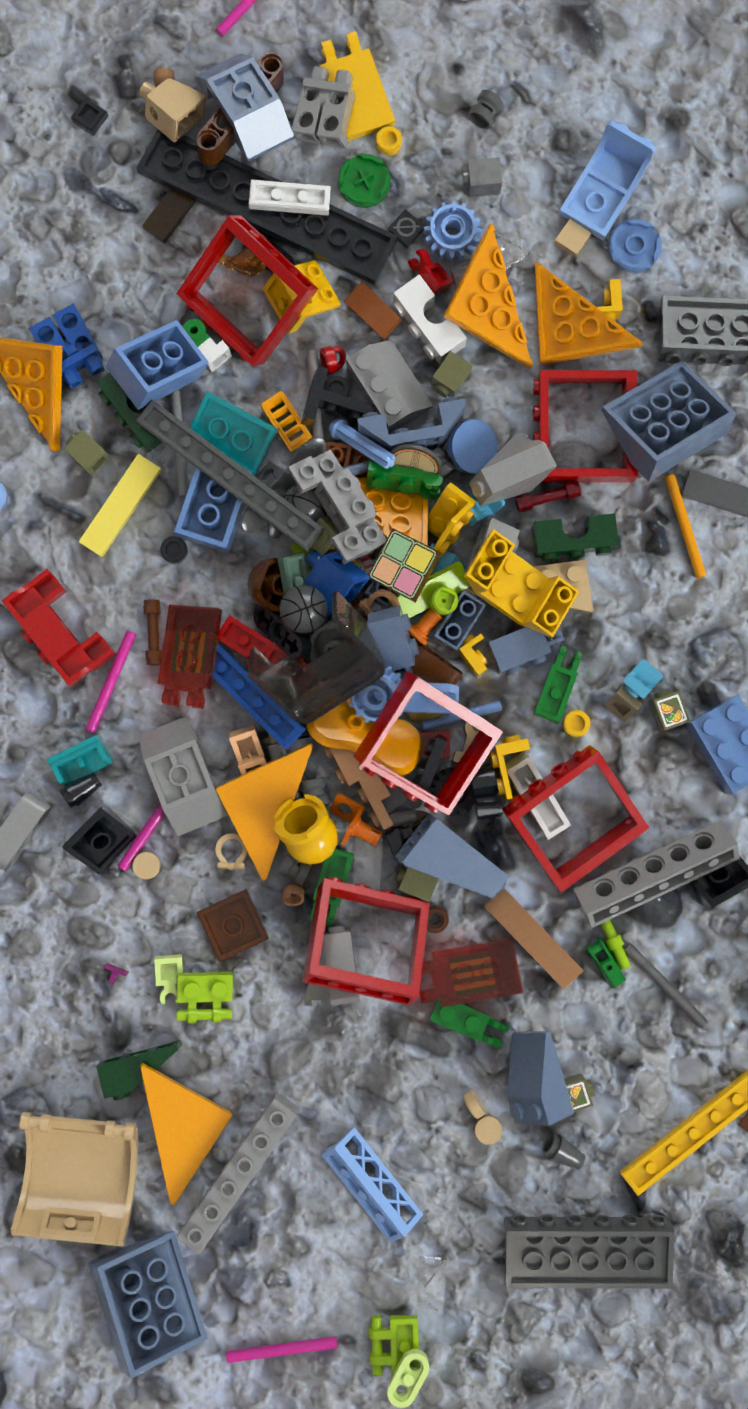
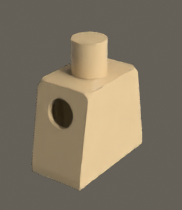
M166 79L157 87L149 82H145L140 88L139 96L146 100V119L173 142H176L205 118L207 96L176 80Z

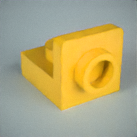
M621 279L609 281L607 288L602 292L603 306L597 307L614 321L619 320L623 311Z
M472 633L464 639L458 654L477 678L487 670L485 666L487 661L479 650L474 651L472 649L484 639L483 635L479 634L475 637Z

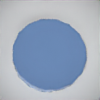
M642 219L624 221V223L613 230L608 242V253L612 262L620 270L628 273H641L648 270L656 263L662 250V239L655 230V227Z
M472 419L465 420L452 429L447 441V452L449 458H452L455 463L453 465L456 469L463 473L476 474L497 454V440L493 430L485 422Z

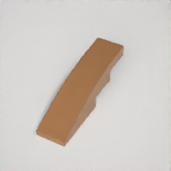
M505 888L484 906L564 990L584 972Z

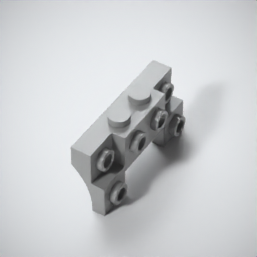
M331 450L314 458L312 456L307 457L287 468L286 472L292 475L300 488L298 490L300 494L316 488L314 491L315 495L340 533L332 537L330 543L331 545L335 544L343 557V564L383 548L387 539L374 520L377 513L375 512L373 502L363 493L357 477L352 475L348 468L343 470Z

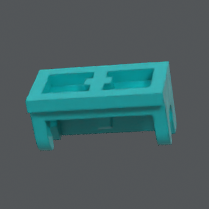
M98 735L46 759L59 784L62 783L63 786L65 783L88 774L90 775L114 763L102 737Z

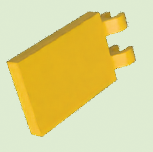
M356 31L346 34V45L350 55L338 59L336 58L331 39L321 42V52L325 63L321 64L320 67L328 70V81L335 82L338 70L349 71L353 77L352 90L356 96L348 122L347 142L378 132L383 127L395 126V118L370 49L361 50Z

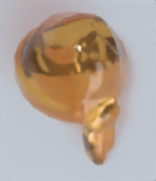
M247 247L233 257L223 255L218 262L223 264L228 270H236L248 278L262 273L266 267Z

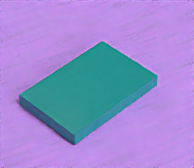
M206 391L190 425L192 430L245 470L252 471L255 477L279 430L275 426L209 391Z

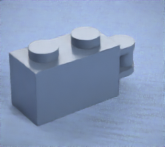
M400 605L369 613L367 626L382 669L391 666L392 672L401 674V680L407 671L413 674L411 666H415V655L419 654L416 639H411L408 630H411L408 614H403Z
M525 627L488 642L487 647L498 674L505 672L506 676H510L522 671L521 665L530 662L531 666H535L547 661L545 656L551 653L550 646L558 644L565 639L560 627L554 637H552L553 640L547 642L545 635Z

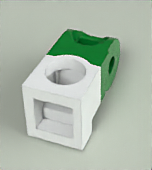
M190 319L183 325L184 330L208 360L207 368L211 373L232 357L229 347L223 340L216 345L200 320Z

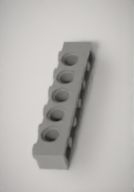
M722 820L705 825L701 830L690 835H684L677 841L664 847H658L653 852L641 858H635L628 864L615 870H609L592 881L583 882L579 887L573 889L577 904L588 924L593 928L740 859L738 843Z
M275 1093L181 1227L176 1239L200 1255L296 1118L299 1110L298 1106L280 1093Z

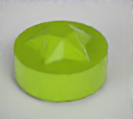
M440 587L432 592L429 599L430 607L439 615H447L457 608L458 596L453 589Z

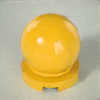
M305 794V798L294 802L292 799H289L279 807L274 815L276 822L274 831L278 838L285 843L287 851L300 863L312 865L321 863L332 856L338 844L336 825L328 817L329 815L324 803L316 796Z

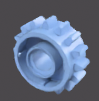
M455 201L448 205L443 202L438 210L436 208L432 209L433 217L427 216V226L424 227L423 234L427 236L425 238V245H431V254L437 253L440 260L447 258L450 262L457 258L462 261L465 254H473L474 249L472 246L477 247L480 241L478 237H481L482 229L477 228L480 226V218H474V209L469 211L465 203L458 205ZM454 228L459 233L456 235H450L446 232V230Z
M381 664L374 666V669L370 665L363 669L364 672L359 671L355 674L357 680L354 679L349 683L353 688L347 693V696L351 697L352 700L350 707H354L357 717L365 718V723L369 721H374L375 723L401 682L400 673L395 674L392 672L391 666L382 669ZM374 689L382 693L383 700L375 697Z

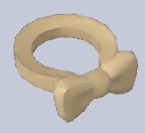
M230 833L222 836L215 848L216 856L219 860L216 865L217 869L245 870L246 866L243 862L248 852L239 834ZM228 840H237L242 845V854L235 863H228L222 855V846Z

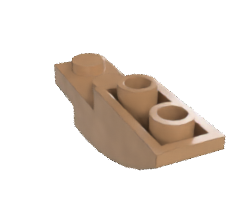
M323 746L329 760L335 758L339 768L335 769V772L342 784L347 782L349 787L360 783L361 787L357 791L364 803L370 802L374 811L369 814L376 828L382 826L385 831L393 827L394 825L382 801L390 798L391 795L385 784L380 781L381 778L378 774L374 773L373 776H370L358 768L360 763L353 757L355 752Z

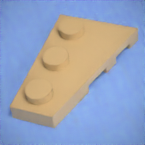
M586 560L534 566V568L548 578L559 576L580 591L570 609L593 613Z

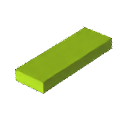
M457 561L430 575L416 603L395 593L403 614H408L409 618L429 609L430 596L433 591L440 587H449L456 594L471 587L464 577L466 572L463 564Z

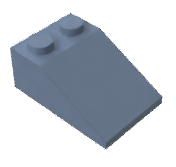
M550 1031L512 1033L507 1098L510 1105V1113L516 1124L550 1126L574 1114Z

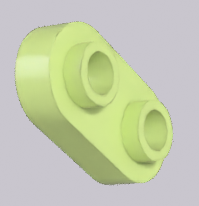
M419 1349L408 1350L404 1353L387 1386L388 1399L395 1407L405 1408L411 1405L429 1373V1360L423 1351ZM412 1360H418L420 1364L416 1367H413L410 1365V1362ZM403 1385L406 1387V1390L399 1392L396 1388Z

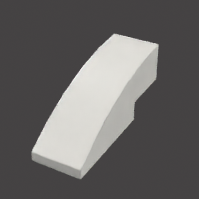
M524 751L505 763L508 778L519 796L528 790L531 783L538 779H543L530 756ZM553 794L529 811L548 840L571 826Z

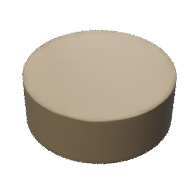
M152 852L140 853L133 861V871L141 879L154 878L161 870V861Z
M473 1089L463 1094L464 1102L475 1118L479 1119L487 1114L484 1104Z
M484 1115L475 1122V1135L481 1143L492 1145L499 1141L502 1136V1126L495 1116Z

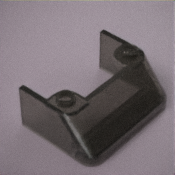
M338 591L332 593V620L338 625L339 633L345 640L305 667L293 658H282L272 664L255 647L250 649L248 676L298 723L308 724L315 721L379 680L385 672V661L366 621Z

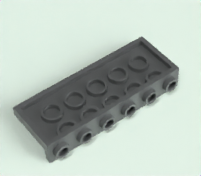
M662 295L660 301L661 349L658 354V361H665L670 364L683 361L696 365L710 363L722 366H748V299Z
M517 1214L504 1218L506 1230V1288L673 1289L675 1231L668 1217L661 1215H652L651 1217H636L634 1215H625L623 1217H609L606 1215H597L595 1217H581L579 1215H569L567 1217H554L552 1215L526 1217Z

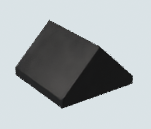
M101 806L62 845V848L100 874L137 835L109 806Z
M740 857V859L689 882L702 906L712 909L748 888V865Z

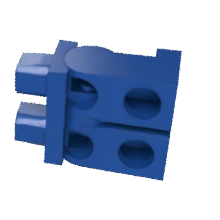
M74 303L53 314L67 339L66 341L63 340L50 317L28 328L38 343L62 346V380L71 389L82 384L83 380L78 371L86 366L92 376L105 371L101 360L103 356Z

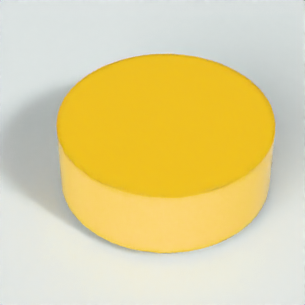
M392 126L381 128L376 135L378 151L386 156L397 154L402 146L400 131Z
M570 711L562 720L563 730L571 737L583 736L590 728V719L583 711Z

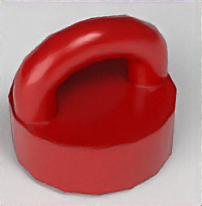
M327 346L320 349V361L322 367L328 369L327 374L338 372V369L344 366L346 353L342 347ZM335 353H339L340 359L338 362Z

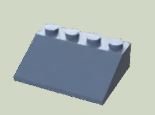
M683 361L603 406L601 410L630 463L648 482L725 436L737 414Z
M172 1230L119 1248L88 1262L121 1372L128 1377L133 1378L208 1339L175 1231Z

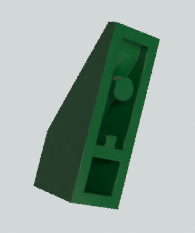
M181 1040L101 1061L96 1068L104 1099L113 1097V1100L116 1101L130 1096L129 1092L133 1091L143 1082L140 1065L144 1063L156 1070L182 1046Z

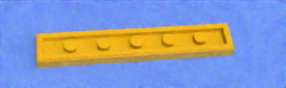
M748 1070L619 1171L637 1196L642 1194L748 1109Z

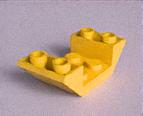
M492 529L464 577L476 595L511 620L548 637H554L580 591L559 576L552 578L545 576L512 552L515 547L514 543L495 529Z

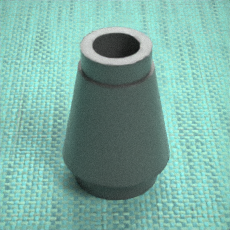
M550 1134L544 1142L542 1153L547 1156V1160L577 1170L583 1166L585 1154L581 1153L560 1134Z

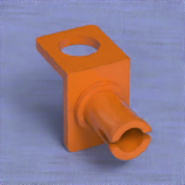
M430 607L415 625L412 623L411 630H408V632L426 646L430 642L427 635L443 617L435 613Z
M338 793L330 812L351 823L341 845L345 846L350 837L356 836L376 847L384 831H380L362 821L363 818L361 816L365 806ZM342 803L350 806L352 813L348 814L341 811L339 804Z

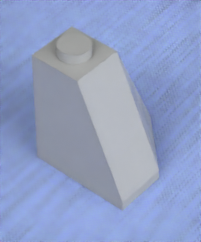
M520 432L516 433L469 484L473 495L481 507L531 492L557 465L545 442L540 440L533 441L528 439L527 435Z
M344 925L328 927L329 932H324L319 965L357 973L351 929H345ZM309 984L304 1004L305 1006L316 1005L315 1001L321 1000L323 1006L359 1002L360 995Z

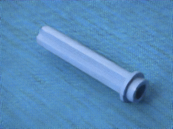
M335 419L331 422L329 432L332 438L336 440L341 439L385 469L394 466L395 455L348 426L346 420Z

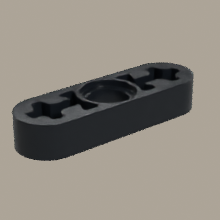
M258 605L256 606L253 613L256 626L289 658L301 659L307 658L310 655L312 649L311 640L305 633L294 632L285 626L280 617V612L265 610ZM281 624H282L283 627H284V636H283V638H282L281 635H280V626H281Z

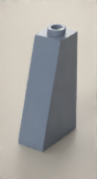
M430 813L427 814L395 855L407 867L493 898L495 894L500 893L504 889L506 880L509 878L507 874Z

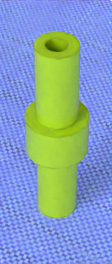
M611 920L602 923L601 926L607 938L605 942L609 951H613L620 969L623 970L630 967V962L622 947L624 942L621 935L616 933Z

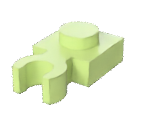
M182 954L154 956L156 986H164L160 991L161 1004H165V996L168 993H173L176 997L177 973H183Z

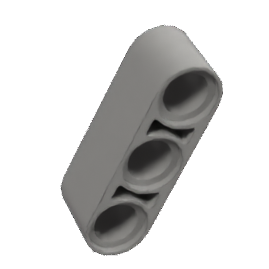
M30 791L20 799L0 827V868L3 871H7L13 865L52 809L51 806Z

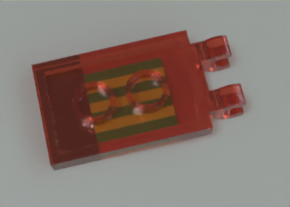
M169 605L157 684L164 686L161 699L163 704L179 706L181 699L179 691L188 692L187 706L199 709L204 708L205 697L203 690H211L222 616L221 609Z
M513 938L434 951L431 953L433 960L423 962L422 975L431 973L434 988L419 992L421 1003L440 1000L441 1008L524 993Z

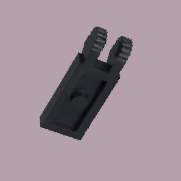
M437 734L435 740H429L424 753L429 755L426 765L420 764L415 777L419 781L417 785L427 791L447 743V737ZM407 798V805L412 809H419L423 805L422 802L424 801L419 798L416 802Z

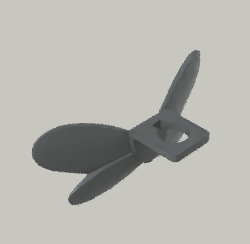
M320 437L306 441L297 451L289 466L307 457L312 456L314 458L326 452L325 441ZM268 462L256 476L257 479L281 497H283L287 490L297 485L291 474H287L286 471L272 462ZM274 471L273 475L275 477L272 481H263L264 476L268 472ZM249 507L243 513L241 526L245 532H257L268 524V534L271 538L276 539L282 535L281 531Z

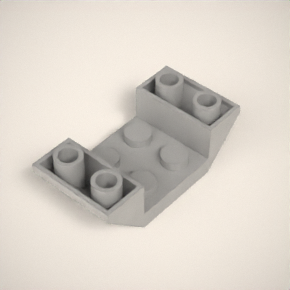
M189 715L138 735L144 763L163 811L177 836L229 816L215 790L216 788L197 743L199 739Z

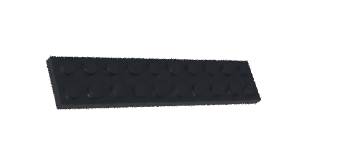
M158 129L136 167L137 173L227 216L241 215L255 229L373 285L378 280L398 240L397 235L331 204L329 205V216L249 209L251 180L282 181L227 155L216 165L207 166L198 158L196 141L185 135L176 142H173Z

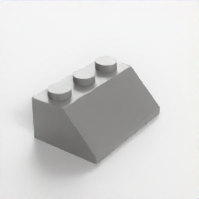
M392 340L370 344L346 358L348 372L367 402L374 405L373 411L378 412V415L385 414L388 435L433 408L432 402Z

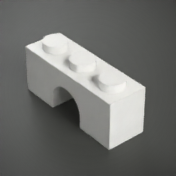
M419 274L393 293L392 306L400 318L405 317L409 323L408 328L411 334L416 339L420 338L425 344L423 348L431 360L436 359L440 365L450 351L456 354L465 347L467 337L457 325L449 320L440 324H434L425 318V311L434 305L435 294Z

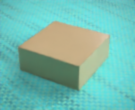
M569 219L555 239L554 245L576 258L590 238L591 232Z

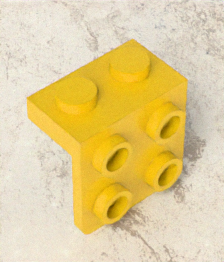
M520 734L502 738V744L495 745L488 754L489 765H492L493 769L495 768L498 795H501L504 800L512 799V793L503 755L530 749L528 738L521 740Z

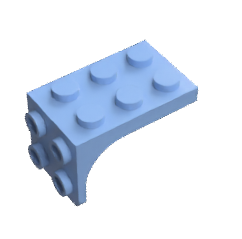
M609 121L592 158L558 214L567 220H573L604 241L645 174L656 147L647 137L636 135L623 123Z

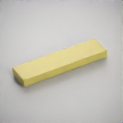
M138 454L79 540V543L103 558L162 471L161 468Z

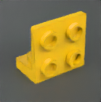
M315 260L295 265L318 288V291L288 330V334L296 332L307 317L336 309L341 305V302ZM275 273L272 274L262 289L279 319H281L297 297V294Z
M451 482L446 486L428 515V531L439 538L433 549L442 553L441 557L461 536L460 530L474 516L475 513L471 510L477 502Z

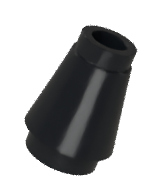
M93 772L90 775L88 774L65 783V787L59 791L69 807L73 808L76 805L79 807L102 784Z

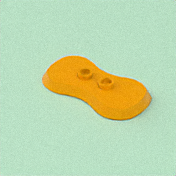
M327 691L321 693L311 704L307 714L306 725L309 734L319 744L329 748L356 752L373 726L374 721L365 723V718L357 717L354 707H350L352 703L351 697H348L346 693ZM398 718L374 754L373 759L402 776L409 774L416 767L422 754L423 740L420 732L411 723Z

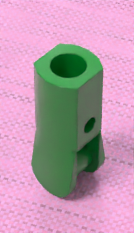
M598 937L596 938L597 942L590 946L587 944L585 948L609 987L615 988L623 983L626 977L602 939ZM604 951L607 956L598 961L595 955Z

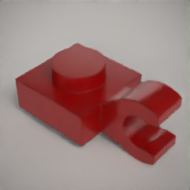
M425 249L416 251L420 258V263L416 258L408 260L411 269L415 271L420 270L418 275L420 274L434 294L448 290L453 285V280L440 263H433Z

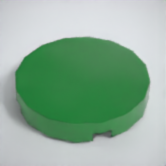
M362 153L352 159L349 158L339 170L338 186L340 193L348 203L355 207L369 208L378 205L385 199L390 188V174L385 163L372 154Z

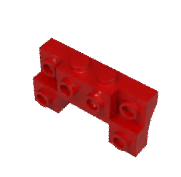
M46 569L29 583L13 591L1 601L22 626L23 629L20 632L30 644L34 642L40 649L37 651V654L47 665L51 663L67 685L72 687L91 671L99 669L114 657L116 653L98 632L94 633L82 644L77 640L51 607V604L67 591L53 573Z

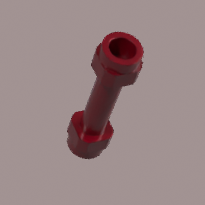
M578 481L564 483L562 488L532 496L529 493L515 497L518 512L521 513L531 511L533 506L562 498L567 500L575 499L581 496V488Z

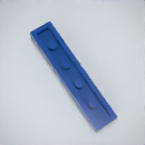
M211 641L206 671L284 749L288 750L306 728L218 641Z

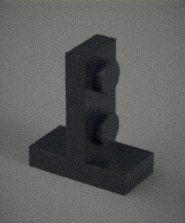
M318 366L312 379L300 424L311 427L318 408L322 409V412L325 414L346 416L349 421L358 424L357 419L362 418V415L365 413L373 412L374 405L324 390L323 387L328 369Z

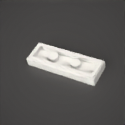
M251 180L249 209L329 216L331 186Z

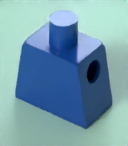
M313 550L305 559L313 568L305 583L306 585L313 586V588L315 587L325 597L328 607L327 618L345 613L370 579L352 561L343 564V557L340 552L321 556L316 550Z

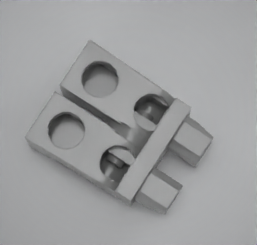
M314 66L310 78H304L303 89L293 121L292 132L299 142L319 145L322 142L325 146L346 149L348 122L356 96L352 90L353 77L349 71L338 70L335 82L328 81V70L323 67Z

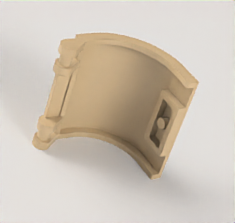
M23 1112L20 1118V1129L25 1130L26 1163L21 1195L11 1227L12 1236L124 1247L137 1176L138 1128H136V1123L127 1122L126 1125L116 1124V1121L109 1120L107 1122L54 1117L49 1114H42L39 1117L33 1116L29 1112Z

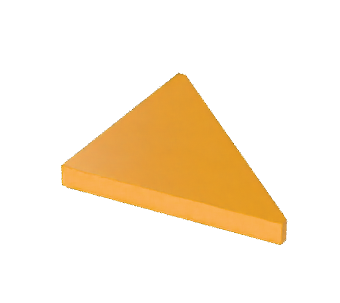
M490 223L487 225L443 317L529 369L533 366V360L530 359L523 325L518 318L515 307L517 304L512 287L508 283L505 262L494 234L495 228Z
M534 263L539 356L542 365L643 347L642 342L540 263Z
M0 337V373L8 383V389L17 402L21 403L28 412V418L36 430L43 434L49 443L48 447L50 450L60 451L62 346Z
M357 477L363 493L374 504L375 512L377 513L374 520L386 539L394 528L427 545L428 499H424L420 494H405L399 491L366 486L367 478Z
M311 743L221 784L215 789L262 881L267 879L280 842L274 831L276 823L274 815L287 800L292 799L294 802L313 747Z
M142 1063L140 1068L170 1204L174 1206L232 1117V1113Z

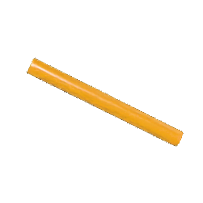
M675 474L664 477L696 579L707 576Z

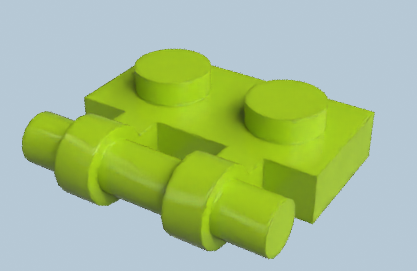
M232 971L177 973L176 1000L177 1003H187V1010H176V1021H187L190 1024L196 1023L197 1020H212V1023H220L221 1020L232 1019V1008H221V1002L232 1001ZM197 1002H212V1009H196Z
M381 1315L371 1316L368 1337L371 1339L369 1364L372 1365V1375H383V1366L391 1365L393 1375L404 1353L411 1349H419L418 1315H390V1327L382 1326ZM382 1340H391V1352H383ZM412 1360L410 1365L416 1367L419 1365V1361Z

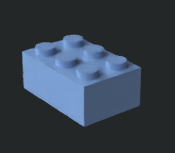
M175 320L115 348L105 367L139 410L147 406L151 400L157 401L199 380L209 362L178 320Z
M195 468L174 532L183 540L230 554L246 505L199 469Z
M739 695L726 699L684 724L725 794H734L748 786V710Z

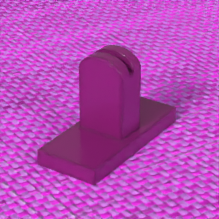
M108 963L103 967L112 971L108 983L113 985L118 974L125 977L129 974V971Z

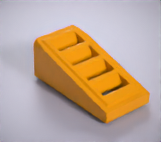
M283 391L278 392L260 405L262 412L271 425L279 429L277 434L290 453L313 438L306 426L300 424L301 418ZM280 404L284 405L274 413L271 412V410H273ZM289 412L290 416L279 423L276 419ZM295 421V426L286 432L283 431V428ZM301 430L303 434L290 442L288 438Z

